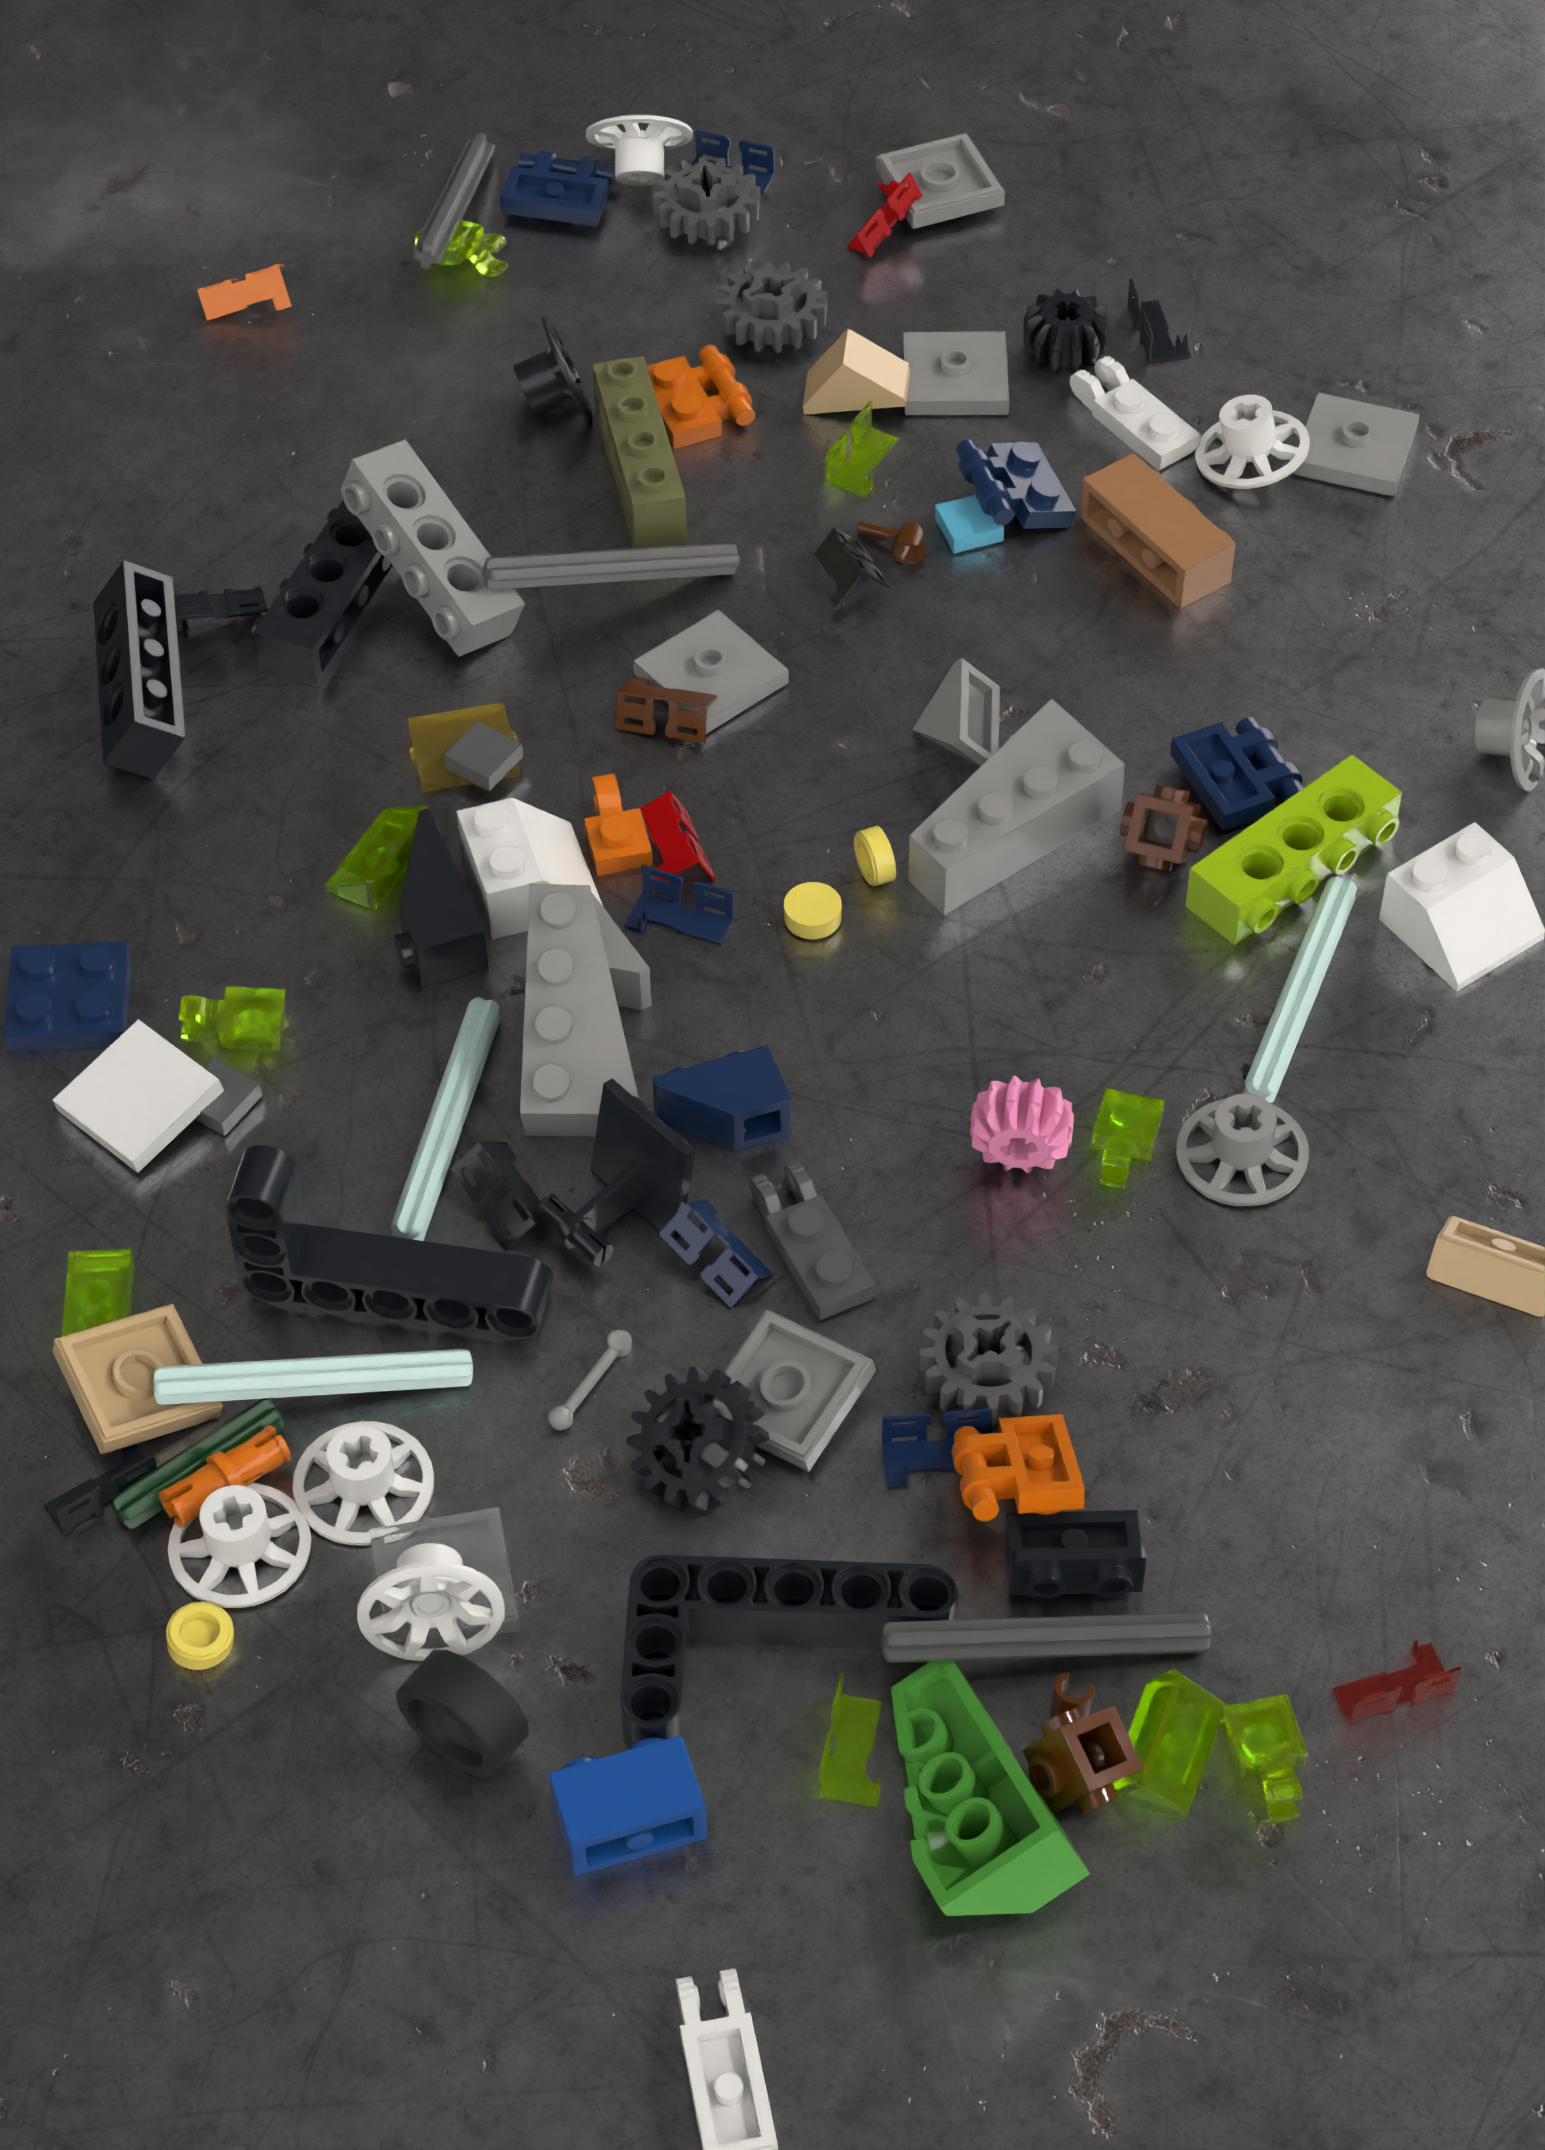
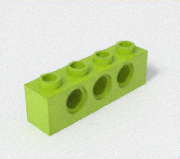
M1350 755L1193 865L1189 870L1185 906L1234 946L1253 932H1263L1273 923L1276 916L1294 903L1301 904L1305 902L1320 884L1334 874H1344L1353 866L1359 856L1375 845L1382 846L1393 837L1399 826L1398 813L1402 792L1354 755Z

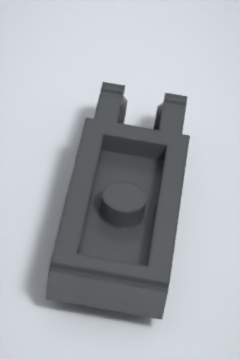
M797 1160L784 1165L785 1182L798 1203L782 1209L777 1192L764 1174L749 1179L751 1195L766 1221V1232L818 1320L825 1319L876 1298V1284L823 1196H817L812 1179L807 1171H805L801 1162Z

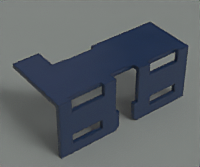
M700 130L695 131L696 158L691 166H695L700 157L708 155L725 159V167H733L728 166L729 149L731 148V139L729 137ZM703 138L720 141V145L705 142ZM741 140L739 142V151L742 154L743 175L754 174L756 186H760V193H765L775 175L774 147ZM750 148L765 151L767 155L750 152ZM706 159L708 162H713V165H715V163L717 162ZM749 165L766 168L767 172L749 169Z
M642 865L643 892L627 919L625 927L642 932L649 921L675 928L677 932L721 945L735 918L734 892L694 881L692 886L693 892L696 895V908H688L680 905L681 888L683 887V878L681 876ZM651 875L670 880V882L651 877ZM652 891L672 896V900L652 895ZM706 891L725 896V899L707 894ZM705 907L725 912V916L706 911Z
M707 1200L685 1203L659 1235L687 1264H694L701 1256V1250L716 1235L727 1248L712 1266L708 1264L701 1272V1278L732 1308L757 1279L771 1276L773 1273L738 1237H735L717 1218L720 1213ZM691 1211L703 1223L700 1227L688 1217ZM675 1230L690 1245L687 1250L671 1235ZM733 1255L750 1271L747 1276L730 1260ZM718 1275L734 1290L731 1295L715 1280Z
M992 1409L945 1412L943 1414V1423H946V1440L928 1442L927 1425H931L930 1414L882 1417V1447L888 1488L909 1487L908 1472L940 1469L941 1472L956 1471L951 1455L952 1446L955 1444V1432L961 1427L972 1426L977 1431H981V1434H990ZM982 1416V1418L959 1419V1420H958V1418H963V1417ZM916 1421V1423L892 1425V1423ZM917 1436V1440L892 1442V1438Z

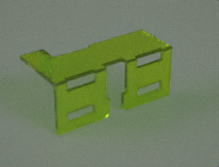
M870 401L851 423V450L854 451L851 457L846 459L847 433H843L826 453L825 482L866 497L873 488L872 473L868 481L866 480V475L873 466H877L898 440L897 437L871 428L872 402ZM865 432L866 435H865V436L861 439V441L857 444L858 439H859V438L862 436V434ZM839 462H840L839 468H838V469L834 472V474L832 475V471L835 469V467H836V466L839 464Z
M840 1673L831 1713V1731L827 1732L818 1774V1797L877 1808L881 1788L880 1779L877 1777L874 1783H871L867 1774L864 1778L868 1753L872 1754L882 1702L843 1695L844 1673ZM831 1737L837 1738L834 1755L831 1754Z

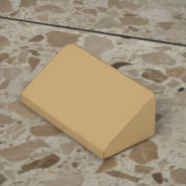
M1449 1216L1437 1236L1426 1271L1427 1277L1538 1317H1544L1545 1247L1456 1216Z

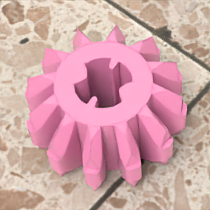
M1014 1075L1009 1084L991 1081L987 1091L977 1094L976 1102L972 1106L970 1128L972 1147L982 1152L983 1162H1000L1003 1164L1005 1171L1016 1167L1022 1168L1026 1173L1030 1174L1034 1166L1053 1169L1057 1159L1067 1156L1068 1148L1072 1143L1074 1123L1072 1103L1062 1098L1061 1088L1042 1087L1039 1078L1029 1083L1022 1082Z

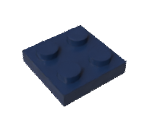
M129 941L12 946L4 1027V1041L7 1053L108 1048L128 1029L132 953Z

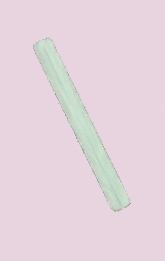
M1333 876L1327 880L1246 1077L1243 1093L1257 1095L1269 1103L1275 1100L1355 902L1357 886L1352 880H1343L1339 876Z
M477 997L469 1002L390 1225L393 1231L392 1237L424 1241L501 1019L499 1013L500 1006L492 999L484 1000Z
M452 1349L162 1366L154 1371L153 1386L156 1403L161 1405L468 1386L472 1382L473 1363L469 1350Z

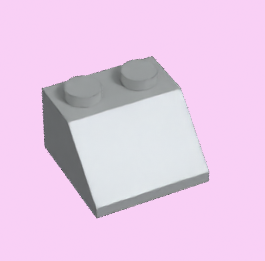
M508 798L457 811L461 857L491 940L528 931L530 884L590 885L593 895L602 905L570 822L515 798Z
M1476 822L1387 873L1379 920L1456 992L1540 942L1545 937L1544 926L1515 857Z

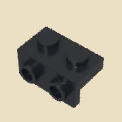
M1138 1510L1058 1512L1051 1515L1006 1513L1005 1532L1010 1595H1029L1036 1599H1052L1062 1594L1095 1593L1102 1597L1113 1598L1123 1596L1129 1592H1143L1147 1558L1146 1549L1141 1546Z

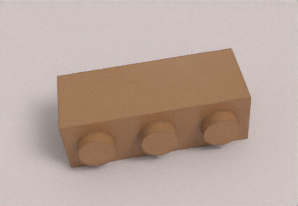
M1131 453L1083 478L1080 518L1177 607L1183 609L1231 583L1236 543L1232 541L1225 530L1215 526L1197 509L1191 500L1179 494L1163 479L1156 469L1150 468L1135 453Z

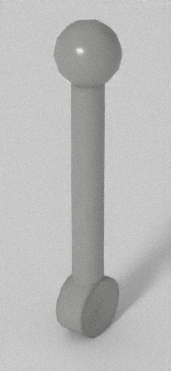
M615 1330L608 1335L607 1350L563 1406H555L550 1411L548 1421L554 1429L559 1431L568 1429L574 1420L573 1412L617 1357L627 1356L631 1352L632 1337L627 1331Z

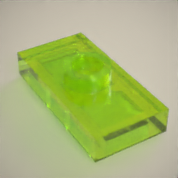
M131 1249L69 1251L62 1337L131 1316L134 1258Z

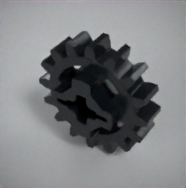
M689 1367L686 1383H682L681 1380L669 1373L665 1375L667 1391L659 1395L655 1391L647 1389L644 1395L652 1405L647 1413L634 1411L630 1417L642 1426L641 1434H634L626 1438L628 1446L638 1452H642V1455L630 1464L632 1470L643 1477L648 1476L644 1483V1487L658 1497L665 1493L664 1500L679 1509L688 1499L689 1505L699 1511H706L709 1495H713L717 1500L727 1505L731 1502L729 1486L737 1483L748 1489L752 1485L749 1477L744 1473L747 1466H763L765 1463V1459L754 1452V1446L769 1440V1433L762 1427L753 1424L765 1414L764 1409L753 1400L748 1401L752 1392L738 1380L731 1384V1378L721 1370L714 1369L707 1379L706 1374L700 1369ZM714 1400L726 1405L733 1420L727 1421L723 1417H719V1409L714 1406ZM669 1456L676 1460V1469L682 1472V1478L674 1476L669 1471L663 1457Z

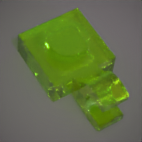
M461 220L441 264L460 265L464 260L469 259L483 275L497 277L507 268V262L495 259L490 252L497 253L506 245V238L496 233L484 234L483 225ZM421 230L418 234L415 235V244H416V242H417V240H418V238H419V236H420L422 230Z
M226 986L224 1000L207 999L195 995L184 996L181 1000L179 1020H183L181 1038L190 1042H203L219 1034L220 1047L280 1051L286 1010L285 989Z
M1108 1088L1105 1089L1094 1126L1091 1148L1104 1151L1102 1159L1104 1168L1100 1178L1101 1185L1124 1189L1132 1158L1151 1161L1163 1118L1165 1100Z
M1287 1693L1221 1707L1220 1724L1239 1778L1260 1775L1265 1805L1273 1824L1298 1819L1300 1812L1296 1801L1302 1800L1303 1793L1293 1768L1306 1765L1308 1750Z

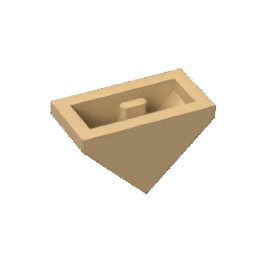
M847 329L808 371L802 406L804 415L906 406L910 378L909 363L852 330Z

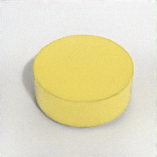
M873 826L856 832L854 836L855 856L860 871L867 883L872 886H878L894 881L896 878L895 858L889 840L880 826Z
M806 882L795 886L785 896L784 922L793 934L805 939H820L831 935L840 926L842 901L840 895L832 887L819 882Z
M194 1602L179 1608L171 1616L167 1624L168 1652L177 1664L187 1669L202 1670L219 1664L228 1656L234 1642V1628L230 1616L224 1609L209 1602Z

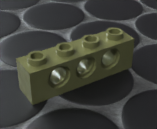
M644 356L621 358L592 364L595 412L633 547L647 548L686 545V496Z

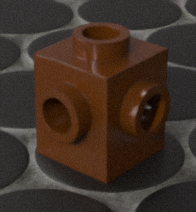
M1156 784L1154 794L1147 792L1139 793L1136 796L1135 803H1127L1121 822L1120 835L1127 837L1124 851L1139 854L1138 864L1171 871L1173 862L1181 864L1189 861L1190 852L1200 853L1206 833L1207 820L1199 818L1202 805L1188 802L1189 791ZM1165 815L1171 816L1177 823L1176 832L1170 838L1162 836L1157 828L1159 819Z
M1114 1705L1083 1718L1078 1708L1064 1712L1042 1723L1040 1727L1045 1736L1022 1750L1029 1765L1028 1770L1031 1782L1044 1797L1052 1813L1075 1803L1081 1815L1106 1805L1119 1798L1114 1785L1144 1769Z

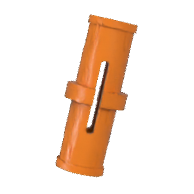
M268 1425L262 1431L252 1436V1438L228 1452L216 1451L206 1457L208 1464L159 1492L161 1504L170 1519L177 1515L173 1519L174 1524L182 1528L200 1515L203 1502L214 1491L231 1485L248 1486L268 1472L291 1461L290 1450L281 1434L273 1438L277 1434V1430L272 1425Z

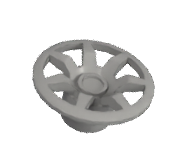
M1543 668L1533 669L1526 676L1516 700L1484 699L1479 707L1475 725V741L1478 751L1481 754L1510 756L1514 779L1519 788L1527 792H1531L1540 780H1529L1530 773L1541 778L1544 772L1545 759L1536 749L1537 744L1545 746V730L1540 728V721L1545 719V669Z
M1243 1093L1217 1100L1196 1110L1184 1122L1179 1131L1176 1141V1159L1186 1181L1207 1198L1233 1206H1257L1282 1198L1300 1183L1308 1166L1309 1145L1302 1128L1287 1112L1257 1095ZM1198 1126L1213 1139L1206 1145L1187 1149L1188 1140ZM1291 1136L1298 1151L1297 1161L1279 1153L1274 1146ZM1217 1158L1221 1161L1210 1184L1204 1181L1190 1164V1162L1210 1163ZM1265 1163L1272 1170L1289 1173L1290 1176L1278 1186L1266 1190L1261 1165ZM1236 1170L1244 1171L1247 1183L1253 1194H1234L1222 1189L1231 1181Z

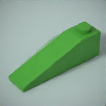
M930 1661L891 1687L898 1749L905 1760L908 1788L904 1789L905 1804L912 1815L915 1840L910 1841L912 1860L945 1916L1033 1913L1090 1875L1089 1870L1064 1830L1032 1784L1026 1771L955 1661Z

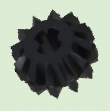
M1056 288L1052 297L1038 295L1036 303L1027 307V313L1024 316L1023 343L1026 353L1034 355L1036 365L1052 364L1054 372L1061 367H1069L1076 373L1080 364L1094 366L1097 357L1105 354V348L1109 342L1107 308L1098 306L1096 296L1081 297L1078 289L1071 294H1064Z

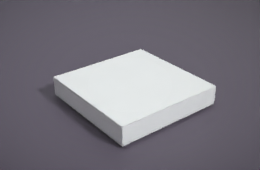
M138 1019L52 1101L58 1112L139 1173L200 1114L201 1110L214 1101L224 1089L217 1077Z

